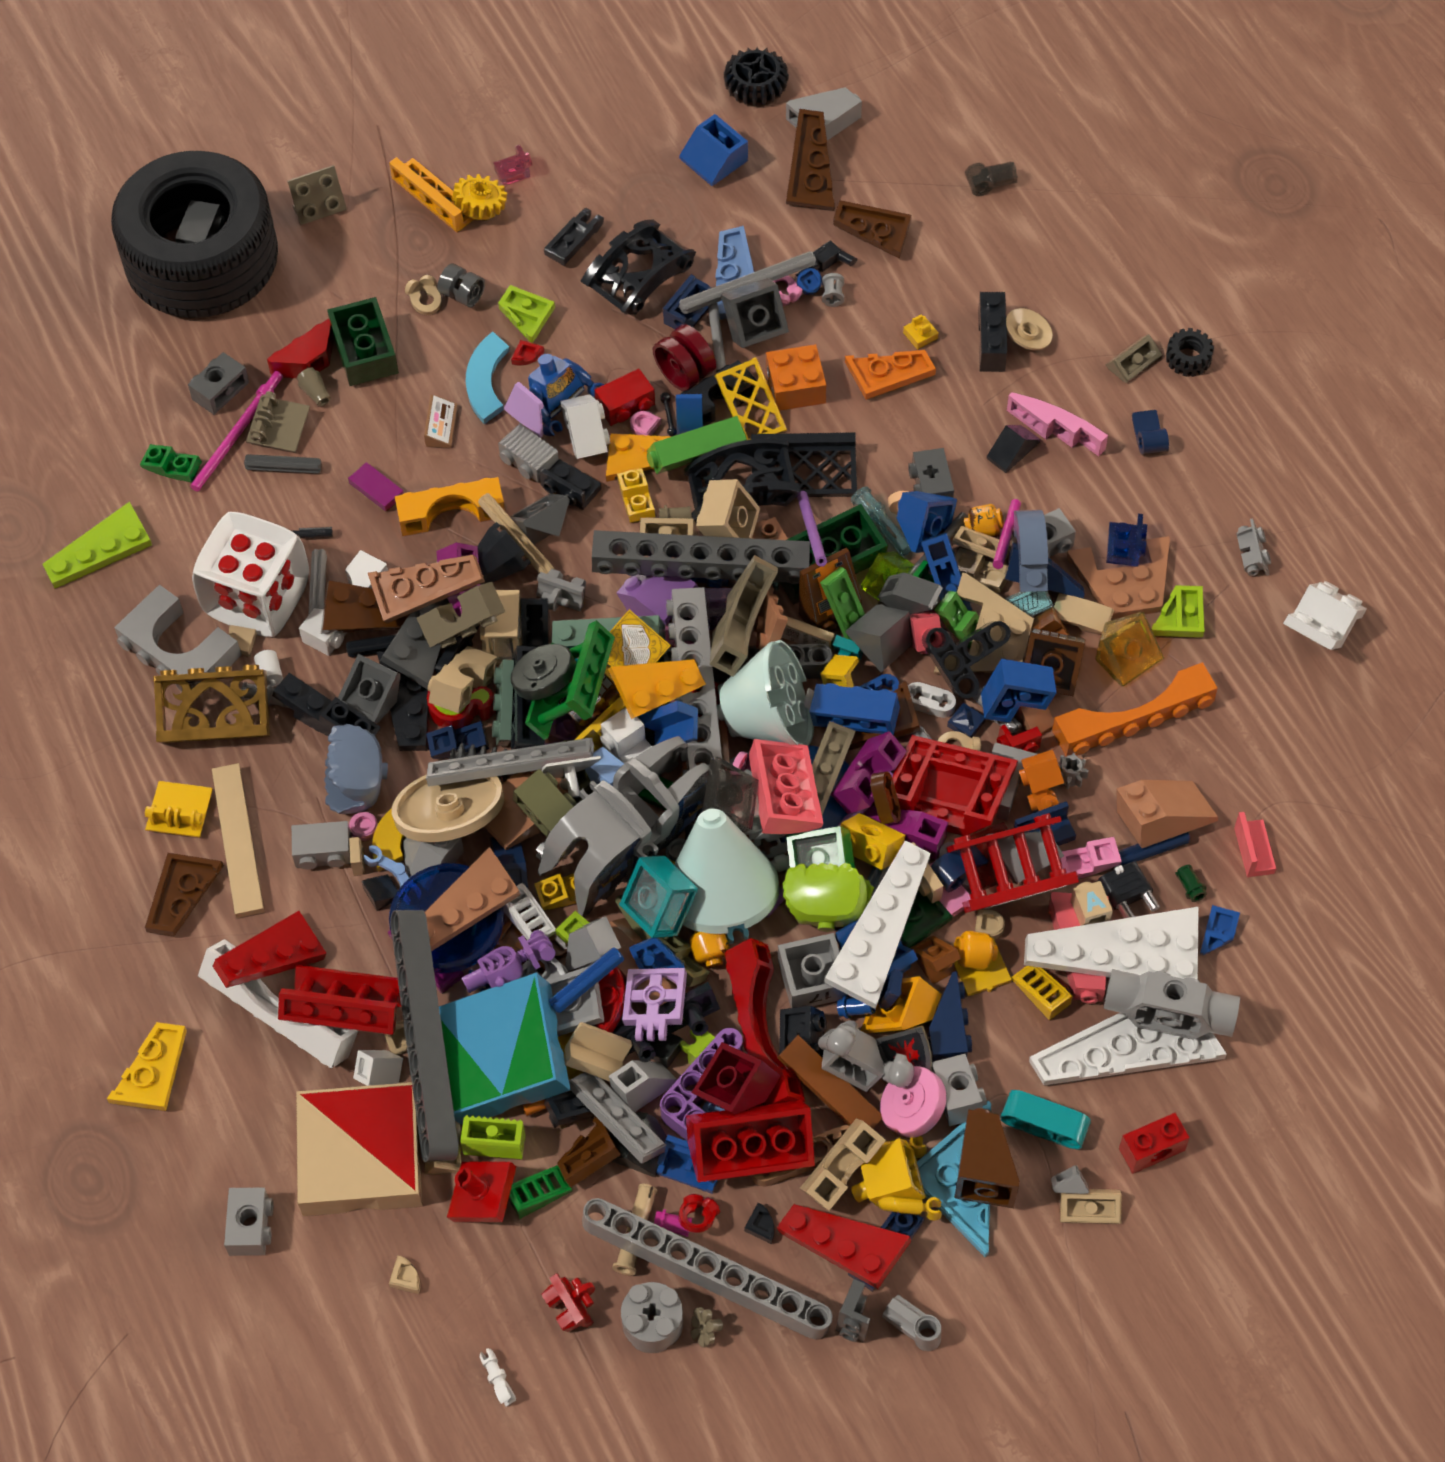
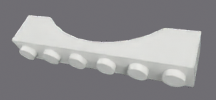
M224 939L207 948L198 976L211 987L216 988L233 1002L238 1003L252 1013L253 1016L261 1019L274 1028L276 1032L284 1035L299 1048L304 1049L317 1058L322 1064L333 1068L349 1057L358 1030L278 1020L279 998L269 990L261 979L226 988L212 965L215 959L232 950L235 946Z

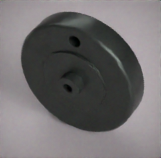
M547 644L537 647L525 654L516 663L511 673V684L517 694L524 699L539 700L547 698L560 691L569 683L576 669V661L570 650L563 645Z

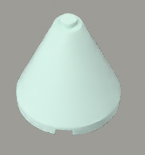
M718 809L703 811L698 816L674 864L698 888L683 925L692 930L709 934L728 933V927L744 924L746 929L764 919L776 905L780 890L777 871L771 861L723 811Z

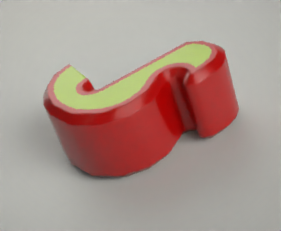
M479 686L472 690L470 703L459 713L429 703L430 692L428 691L427 694L430 716L433 722L440 728L452 725L456 730L470 725L476 715L480 716L481 721H486L495 712L493 710L494 694L491 689L484 686Z

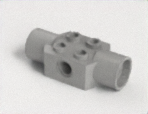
M1112 969L1104 1009L1126 1014L1135 1027L1193 1040L1207 1033L1232 1037L1236 1025L1240 997L1212 991L1208 984L1201 983L1195 978L1182 979L1173 977L1163 971H1148L1138 975Z

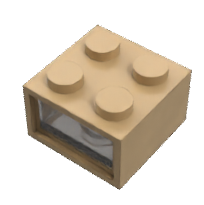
M496 590L505 612L496 617L498 620L496 623L484 628L480 625L482 651L497 656L496 665H500L503 659L511 660L517 645L522 646L521 599L519 590Z

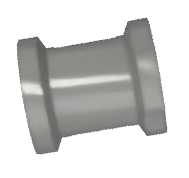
M838 273L824 275L822 285L825 287V292L822 295V302L830 307L843 304L844 294L842 293V287L844 285V277Z

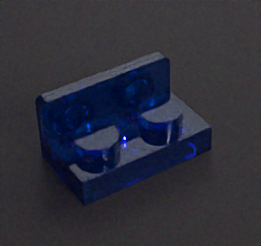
M1138 513L1136 525L1124 522H1109L1106 563L1138 567L1140 556L1145 557L1148 524H1143V514Z

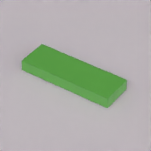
M840 566L822 580L820 584L844 638L852 640L845 631L863 617L865 613L846 569Z

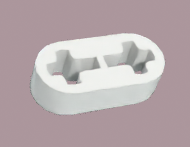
M914 682L908 685L915 710L940 718L949 717L954 713L956 698L948 690L921 682ZM916 693H921L918 700L913 698ZM943 700L947 701L944 707L939 706Z

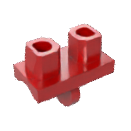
M557 1273L549 1279L552 1284L541 1295L550 1308L554 1309L562 1302L565 1304L567 1310L556 1317V1321L561 1329L569 1332L579 1326L588 1328L594 1322L586 1308L594 1304L590 1297L596 1289L593 1283L582 1284L579 1277L570 1283L567 1277L560 1278Z

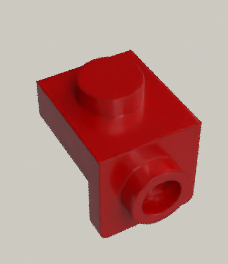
M1004 724L999 728L997 743L1035 753L1040 749L1042 734L1036 726L1012 736Z

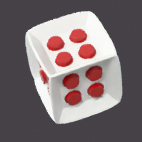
M228 512L217 523L202 548L194 566L192 581L198 602L202 610L209 616L227 625L256 629L257 635L275 637L285 626L304 592L309 575V565L304 545L301 539L292 531L251 515Z

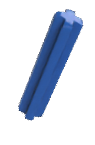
M611 948L550 998L549 1003L556 1012L561 1013L624 961L623 955L617 948Z

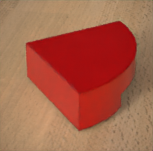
M520 340L511 358V364L522 366L537 361L544 354V346Z

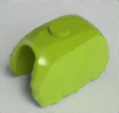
M821 862L818 865L813 863L808 868L805 864H799L787 870L785 881L782 883L784 889L783 897L786 900V905L798 923L816 926L819 931L833 932L835 927H845L858 920L874 894V886L871 885L870 881L864 879L858 870L852 868L851 864L848 863L841 864L838 867L832 863L826 865Z

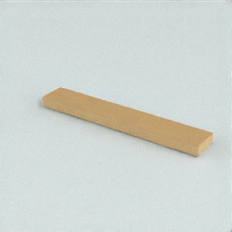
M237 763L212 768L236 918L265 913L240 765Z

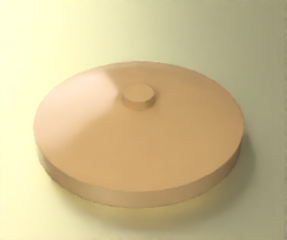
M426 775L406 786L394 800L392 816L395 826L405 837L421 842H443L469 835L491 822L502 809L504 804L502 784L499 778L495 776L428 787Z

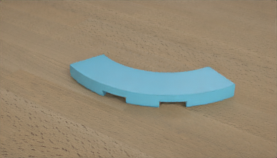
M494 332L485 337L474 350L466 371V389L469 402L483 424H486L504 410L503 404L498 400L493 391L492 374L501 359L510 352V349Z

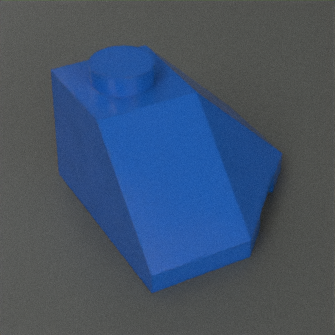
M920 491L902 492V497L898 502L897 520L912 552H924L921 542L937 536L940 531H945L952 523L957 499Z

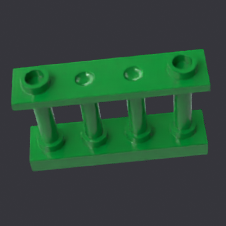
M597 620L588 625L584 642L569 649L574 659L578 658L572 682L547 698L532 700L525 724L543 740L548 738L553 720L571 711H574L583 720L593 716L615 639ZM567 697L566 702L558 705L559 700Z

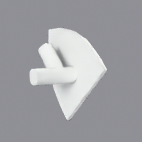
M596 756L545 764L541 771L543 773L548 771L554 778L564 777L560 781V787L564 790L568 789L569 795L575 799L580 797L576 772L594 765L601 757Z

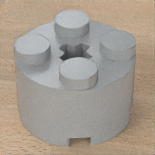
M647 1282L633 1286L624 1298L621 1306V1320L625 1336L637 1350L645 1353L662 1352L676 1342L683 1330L682 1304L677 1292L657 1282ZM650 1315H656L653 1321L648 1320Z

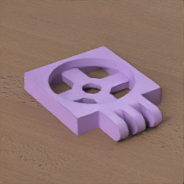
M685 968L628 969L622 1020L625 1026H636V1041H643L644 1031H647V1041L655 1040V1031H658L659 1041H666L667 1026L682 1025L687 978ZM662 978L674 982L677 985V989H664ZM650 979L649 985L644 990H635L641 983ZM652 992L660 993V997L657 1000L649 999V995ZM676 1001L672 1012L669 1014H659V1006L663 1002ZM631 1002H645L647 1004L646 1014H636L631 1007Z

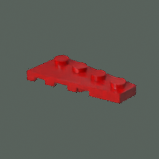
M297 911L216 958L212 966L224 986L229 988L294 969L296 965L305 966L322 961L327 953L301 912Z
M793 1204L777 1226L780 1234L876 1289H879L911 1243V1238L908 1235Z

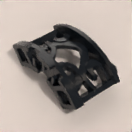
M654 219L644 220L634 224V229L629 233L622 231L609 242L611 248L604 256L598 254L583 275L581 282L587 287L594 289L619 308L622 313L636 315L644 307L647 298L663 282L690 269L694 262L693 258L696 251L693 249L686 250L660 231V224ZM629 253L637 255L653 253L652 269L627 273V255ZM619 262L623 264L620 272L619 266L615 267ZM602 283L613 284L612 292L602 286ZM620 285H623L624 297H626V293L629 290H633L626 303L616 296Z
M775 437L744 440L721 446L695 458L683 470L684 475L688 476L695 509L691 513L692 519L697 522V517L703 504V496L708 485L703 487L702 480L706 484H709L710 480H723L727 471L736 462L757 470L747 478L745 485L742 486L758 506L777 505L787 507L801 492L799 483H795L787 449L789 447L788 441ZM778 459L779 467H773L775 464L774 460ZM781 475L783 481H779L776 476Z

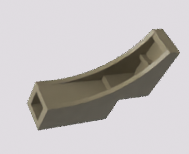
M755 555L753 556L728 594L726 612L712 632L709 665L732 677L735 676L747 658L749 640L756 617L778 573V567Z

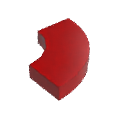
M618 967L614 968L598 982L604 1022L595 1026L610 1033L616 1028L624 1009L626 988Z

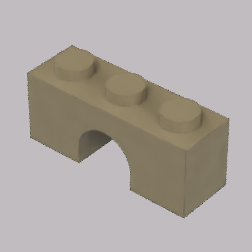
M492 582L478 585L457 596L462 608L461 617L456 614L452 604L436 607L417 617L430 648L441 645L442 649L457 643L456 637L460 635L462 638L468 637L477 632V626L482 625L484 628L498 621L496 617L504 613L505 609Z

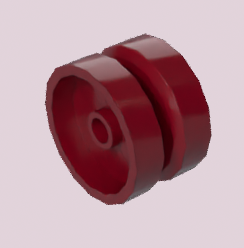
M687 324L672 331L670 337L662 338L652 348L655 362L661 373L675 388L681 391L689 390L697 384L699 378L707 377L716 369V359L709 344L697 330Z

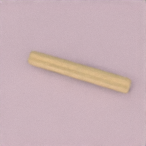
M489 493L483 495L478 500L479 505L495 523L498 522L500 524L499 528L501 530L505 529L525 553L524 557L526 559L529 558L531 565L539 574L540 572L547 574L551 569H554L551 563Z

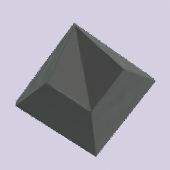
M549 493L513 514L510 518L530 541L536 544L550 535H560L569 499L566 495Z

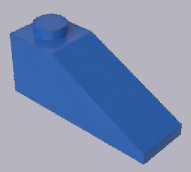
M948 532L923 540L921 544L934 582L943 588L939 595L940 600H942L948 591L957 592L962 575ZM962 600L967 610L972 611L970 602Z

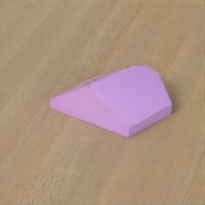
M518 382L514 385L504 410L531 432L537 434L538 437H543L541 414L543 402Z

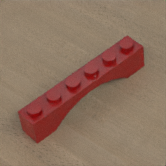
M750 938L727 950L725 958L727 962L726 970L730 975L732 984V996L738 1010V1022L744 1036L745 1051L747 1054L765 1062L781 1076L766 1102L759 1104V1106L797 1100L805 1102L800 1079L777 1058L779 1055L772 1044L768 1032L766 999L774 972L769 946L766 943Z

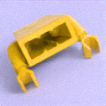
M923 1137L910 1138L909 1142L900 1138L895 1141L884 1142L870 1161L861 1165L864 1181L851 1187L855 1200L860 1203L869 1198L872 1203L884 1211L916 1215L925 1212L928 1219L933 1221L939 1220L942 1212L939 1210L934 1211L930 1208L941 1207L940 1199L931 1197L926 1203L922 1202V1199L926 1198L916 1158H922L927 1153V1146L923 1145Z

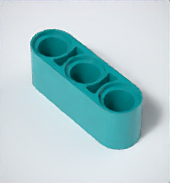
M1020 1090L1010 1091L1000 1117L1003 1123L1012 1128L1076 1150L1082 1148L1091 1123V1119L1079 1111Z

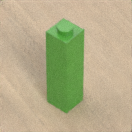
M738 416L654 442L647 450V460L652 468L654 467L657 475L690 464L695 458L727 444L744 441L747 438Z

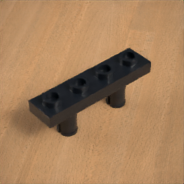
M708 982L685 993L682 1025H668L667 1035L687 1025L695 1036H701L707 1032L708 1025L704 1017L720 1010L717 999ZM669 1001L660 1005L659 1014H669L672 1012L676 1001ZM622 1024L614 1029L613 1034L632 1041V1047L627 1055L636 1052L642 1062L651 1061L655 1057L656 1053L651 1043L659 1040L658 1031H655L654 1041H647V1031H644L643 1041H636V1026H625Z

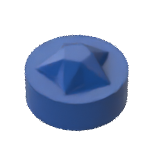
M806 268L798 274L797 286L803 289L802 293L812 295L820 290L822 277L817 270Z

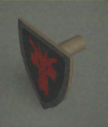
M923 1026L875 1039L880 1056L885 1064L888 1061L893 1062L896 1054H902L907 1057L913 1066L924 1067L932 1071V1054Z

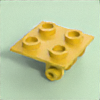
M159 781L152 806H147L145 809V817L148 818L145 830L200 838L213 788Z

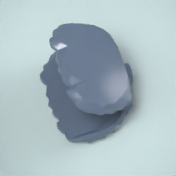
M350 724L333 726L328 736V741L331 744L328 746L329 752L325 760V766L328 767L325 771L326 777L324 778L325 789L328 793L325 797V803L330 806V810L338 814L366 811L378 800L382 779H387L388 763H382L380 744L374 734H371L367 729Z

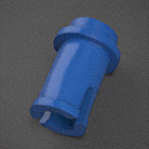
M843 996L837 1002L838 1014L845 1019H850L852 1015L874 1014L876 1012V1008L874 1009L848 996Z

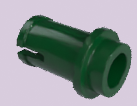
M1190 864L1180 867L1177 870L1178 872H1175L1176 877H1178L1186 890L1185 896L1187 899H1191L1192 902H1198L1207 895L1206 885L1201 884Z

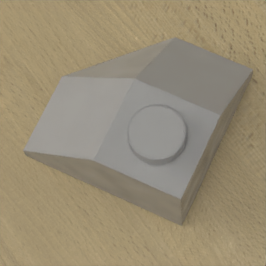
M407 837L403 840L406 873L417 886L428 893L431 892L464 853L461 838L443 842H421Z

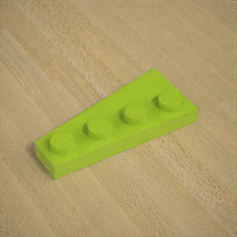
M129 501L45 561L43 567L54 589L150 547L152 543Z

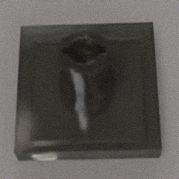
M720 757L711 759L705 796L701 799L703 810H721L743 833L751 831L759 780Z

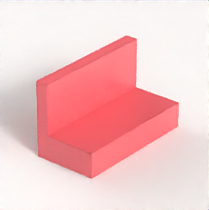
M1239 812L1234 829L1247 878L1275 874L1276 865L1264 820L1247 821L1245 812Z

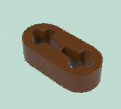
M888 771L873 773L870 785L879 819L882 824L898 823L901 818V809L892 776Z

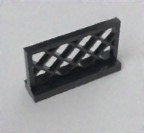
M856 432L751 434V439L775 437L788 441V454L794 455L800 460L792 467L794 479L800 483V490L805 491L808 497H857ZM813 454H820L826 459L818 468L808 461ZM839 454H850V462L844 468L834 460ZM778 459L774 460L775 464L773 467H775L777 464L779 465ZM829 463L839 471L831 480L821 472ZM803 464L813 471L805 480L795 473ZM844 475L851 481V489H840L834 483ZM818 476L827 484L822 489H814L808 483Z

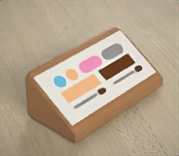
M430 395L424 432L426 447L452 448L458 408L457 403L436 395Z

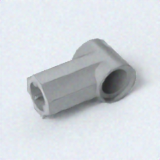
M899 1295L890 1301L882 1315L883 1319L913 1339L916 1346L923 1351L935 1350L940 1345L941 1324L935 1316L923 1313ZM930 1328L935 1331V1335L929 1338L923 1337L920 1331Z

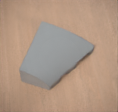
M1025 832L1024 835L1036 873L1050 865L1041 832ZM1010 836L999 839L997 841L1004 866L1012 882L1018 884L1025 879L1014 838ZM1056 843L1059 857L1062 858L1064 855Z

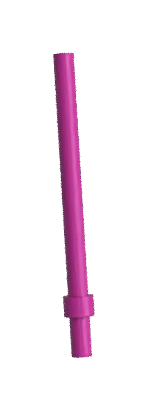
M275 371L266 384H262L259 387L255 399L191 483L190 487L194 491L199 492L251 422L260 397L265 395L267 391L274 393L273 390L283 378L280 372Z

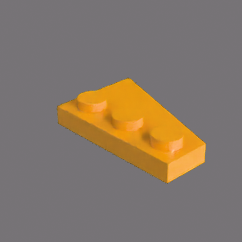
M694 659L608 668L631 719L706 685Z

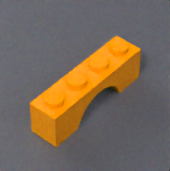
M483 478L479 481L457 483L441 488L434 487L425 491L407 492L395 496L402 536L428 532L432 521L439 514L453 509L468 511L476 516L480 522L492 520L481 508L478 500L483 495L489 493L505 511L499 478Z

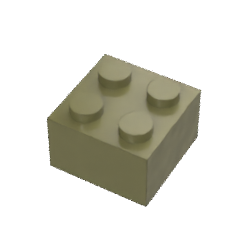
M538 769L513 791V801L539 830L548 837L560 819L577 803L567 792L563 795L558 790L557 780L548 771L543 773Z

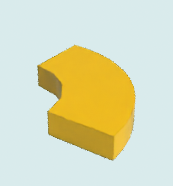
M391 808L378 823L372 845L378 846L382 851V855L399 863L404 860L401 849L405 836L397 830ZM373 853V858L376 859L378 856ZM376 866L378 872L384 870V868Z

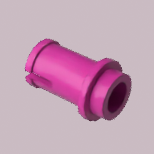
M663 1209V1212H656L654 1224L675 1234L688 1237L689 1231L680 1225L678 1215L666 1213V1209ZM687 1218L692 1223V1218Z

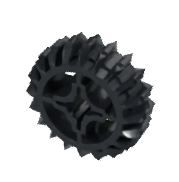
M758 46L755 50L747 48L746 52L739 50L737 55H732L730 61H727L724 71L725 87L730 96H735L736 101L743 100L745 105L752 102L754 106L761 102L765 106L767 100L774 102L775 97L781 98L782 92L787 87L789 74L786 63H784L781 56L777 57L776 51L769 53L767 48L762 51L759 50Z

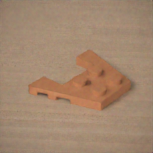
M1169 536L1145 540L1144 546L1149 563L1097 570L1091 547L1068 550V561L1076 567L1079 577L1087 583L1097 603L1114 610L1111 619L1161 612L1168 562Z

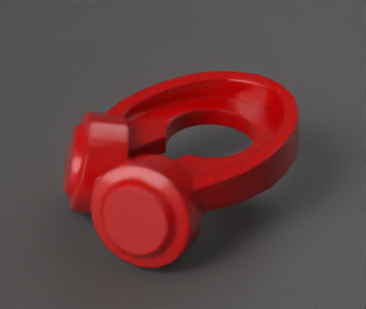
M690 1194L683 1198L678 1219L680 1225L685 1230L701 1233L713 1225L715 1217L721 1211L713 1199L709 1197L704 1199L702 1195ZM703 1206L702 1215L705 1220L701 1224L689 1222L687 1216L695 1212L696 1208Z

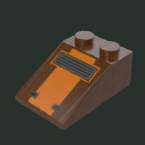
M847 548L827 557V563L824 566H818L815 563L800 571L799 616L804 623L829 632H833L839 626L820 582L840 566L846 569L862 606L860 590L850 552Z

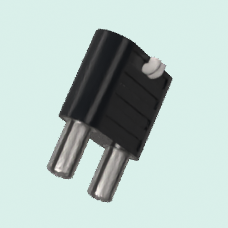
M1131 862L1124 866L1120 865L1097 880V882L1101 881L1114 910L1119 909L1124 919L1135 917L1128 905L1138 900L1144 899L1152 912L1160 907L1152 895V886L1136 862Z

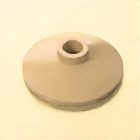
M1019 308L1012 310L1006 317L1007 333L1021 347L1029 350H1042L1050 344L1053 336L1052 329L1040 314L1029 309Z

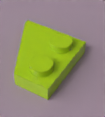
M509 285L498 302L499 310L531 343L535 341L555 309L554 301Z
M1176 585L1170 594L1168 602L1162 608L1156 623L1152 626L1151 636L1203 638V586Z

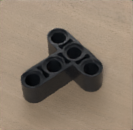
M991 621L957 643H954L945 629L929 628L922 635V644L954 695L960 698H971L978 693L979 682L970 666L1006 644L1011 636V631L1006 623ZM994 626H998L1002 631V636L998 641H994L990 636V631ZM934 632H938L942 637L941 645L936 648L930 643V637ZM973 640L979 645V651L974 656L970 655L967 650L968 644ZM952 655L957 662L956 667L949 671L945 667L944 661L947 656ZM967 678L971 683V688L964 694L959 689V683L962 679Z

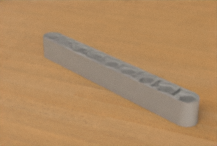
M591 1199L585 1204L582 1226L589 1234L808 1338L821 1339L827 1334L833 1316L831 1310L825 1304L603 1199ZM597 1212L604 1218L595 1221L589 1217V1214ZM625 1225L630 1228L631 1232L622 1234L617 1231L616 1227ZM647 1238H652L658 1242V1245L650 1247L643 1241ZM680 1251L686 1258L677 1260L672 1257L671 1253ZM702 1264H707L711 1266L714 1271L711 1273H704L699 1269L698 1266ZM729 1277L737 1278L741 1285L731 1286L726 1279ZM762 1290L768 1294L769 1298L759 1299L755 1296L754 1292ZM786 1303L795 1306L796 1312H786L782 1305ZM819 1317L823 1320L824 1325L816 1326L811 1323L810 1318Z

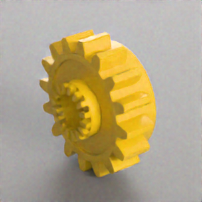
M477 174L476 178L467 175L466 180L459 178V183L454 184L452 201H455V206L465 216L477 220H486L500 215L501 210L505 209L507 192H504V186H498V180L490 181V176H486L484 179L481 178L480 174Z

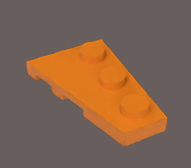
M925 350L894 352L891 356H878L877 353L868 354V357L854 358V355L845 356V364L865 400L936 375V368Z

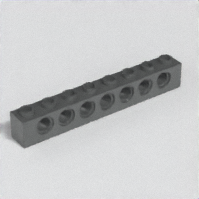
M594 530L592 572L627 574L629 576L653 575L655 577L672 576L684 579L707 578L710 580L730 579L738 581L755 555L778 567V573L773 582L799 584L800 571L809 567L810 541Z

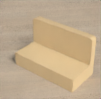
M580 1022L565 1046L566 1066L610 1081L609 1075L623 1067L622 1062L632 1047V1041Z

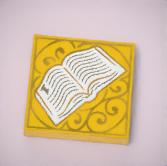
M629 609L610 631L615 639L608 664L614 667L656 663L671 645Z

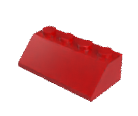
M802 1100L754 1106L735 1115L726 1110L686 1115L688 1146L698 1182L815 1166L811 1109Z

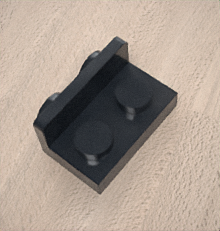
M558 459L549 471L545 468L540 471L541 486L545 491L550 494L566 495L569 499V505L577 506L582 510L586 508L602 489L599 481L561 459Z
M811 1005L780 1009L779 1055L799 1035L823 1058L824 1050L819 1047L818 1041L824 1035L827 1027L824 1012Z

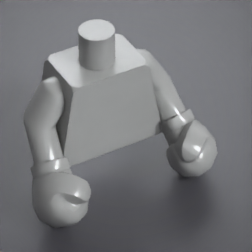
M845 1021L836 1029L828 1030L818 1041L819 1047L824 1050L822 1069L866 1092L880 1078L900 1088H905L912 1082L914 1066L908 1061L907 1057L902 1054H896L893 1062L888 1061L885 1064L880 1057L877 1041L874 1037L860 1031L855 1021Z

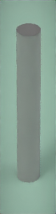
M716 302L708 305L716 359V372H719L726 365L719 309Z

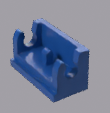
M667 1135L665 1152L660 1154L658 1159L657 1175L713 1194L718 1180L697 1181L688 1141Z

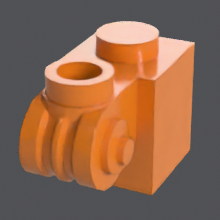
M1053 749L1022 759L1021 762L1024 769L1019 770L1023 786H1030L1032 794L1027 795L1031 810L1041 811L1058 805L1059 802L1055 792L1049 788L1063 784L1064 780Z

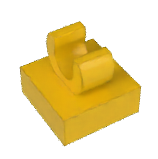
M922 314L913 318L911 323L903 326L904 335L917 350L938 339L939 332Z

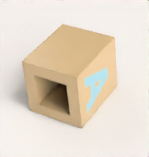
M1101 881L1095 883L1084 882L1073 888L1071 903L1080 926L1111 920L1113 910Z

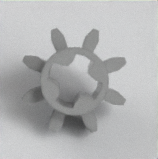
M1075 753L1066 757L1061 755L1059 768L1064 780L1063 785L1066 786V789L1075 785L1081 787L1082 778H1087L1089 771L1084 768L1086 760H1081Z

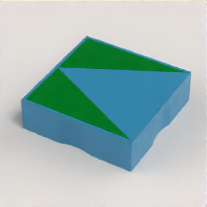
M537 972L505 983L501 987L496 986L439 1006L454 1118L462 1126L466 1115L469 1117L474 1116L475 1118L480 1116L481 1119L484 1116L490 1118L502 1114L517 1105L534 1103L570 1091L564 1053L558 1040L557 1015L549 1003L550 998L553 997L551 984Z

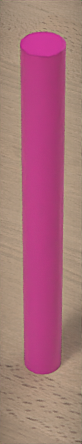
M1013 499L1008 509L993 560V567L996 569H1001L1004 565L1014 530V511L1019 510L1021 502L1018 499Z

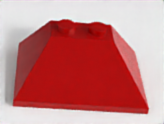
M912 735L905 749L907 752L899 762L892 777L900 809L921 811L948 822L947 832L962 836L990 826L1018 765V760Z

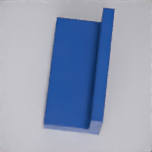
M675 701L639 716L645 728L655 731L654 745L680 736L686 743L697 740L698 708L681 701Z

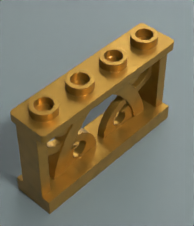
M244 665L241 671H232L231 666L215 667V672L205 673L204 668L188 669V674L178 675L177 670L160 671V676H153L157 729L156 742L173 743L271 736L268 712L267 671L259 669V665ZM217 679H233V680H232L231 685H230V687H229V686H227L226 684H224L223 682H221V681H219V680H217ZM249 679L256 684L257 692L250 700L243 702L240 697L247 695L249 688L241 690L239 684L241 681ZM187 681H201V682L198 683V684L191 690V687H190V685H189V683H188ZM172 684H179L182 687L180 694L173 693L176 699L182 701L180 706L171 704L165 697L166 689ZM211 687L226 696L233 704L219 714L216 727L210 728L207 717L201 711L191 708L197 698ZM259 701L260 725H255L247 706H251ZM165 707L177 711L171 730H166ZM237 710L239 714L232 715L235 716L236 722L228 724L225 719L227 714ZM187 713H192L199 717L200 722L197 726L192 727L189 722L192 717H186Z

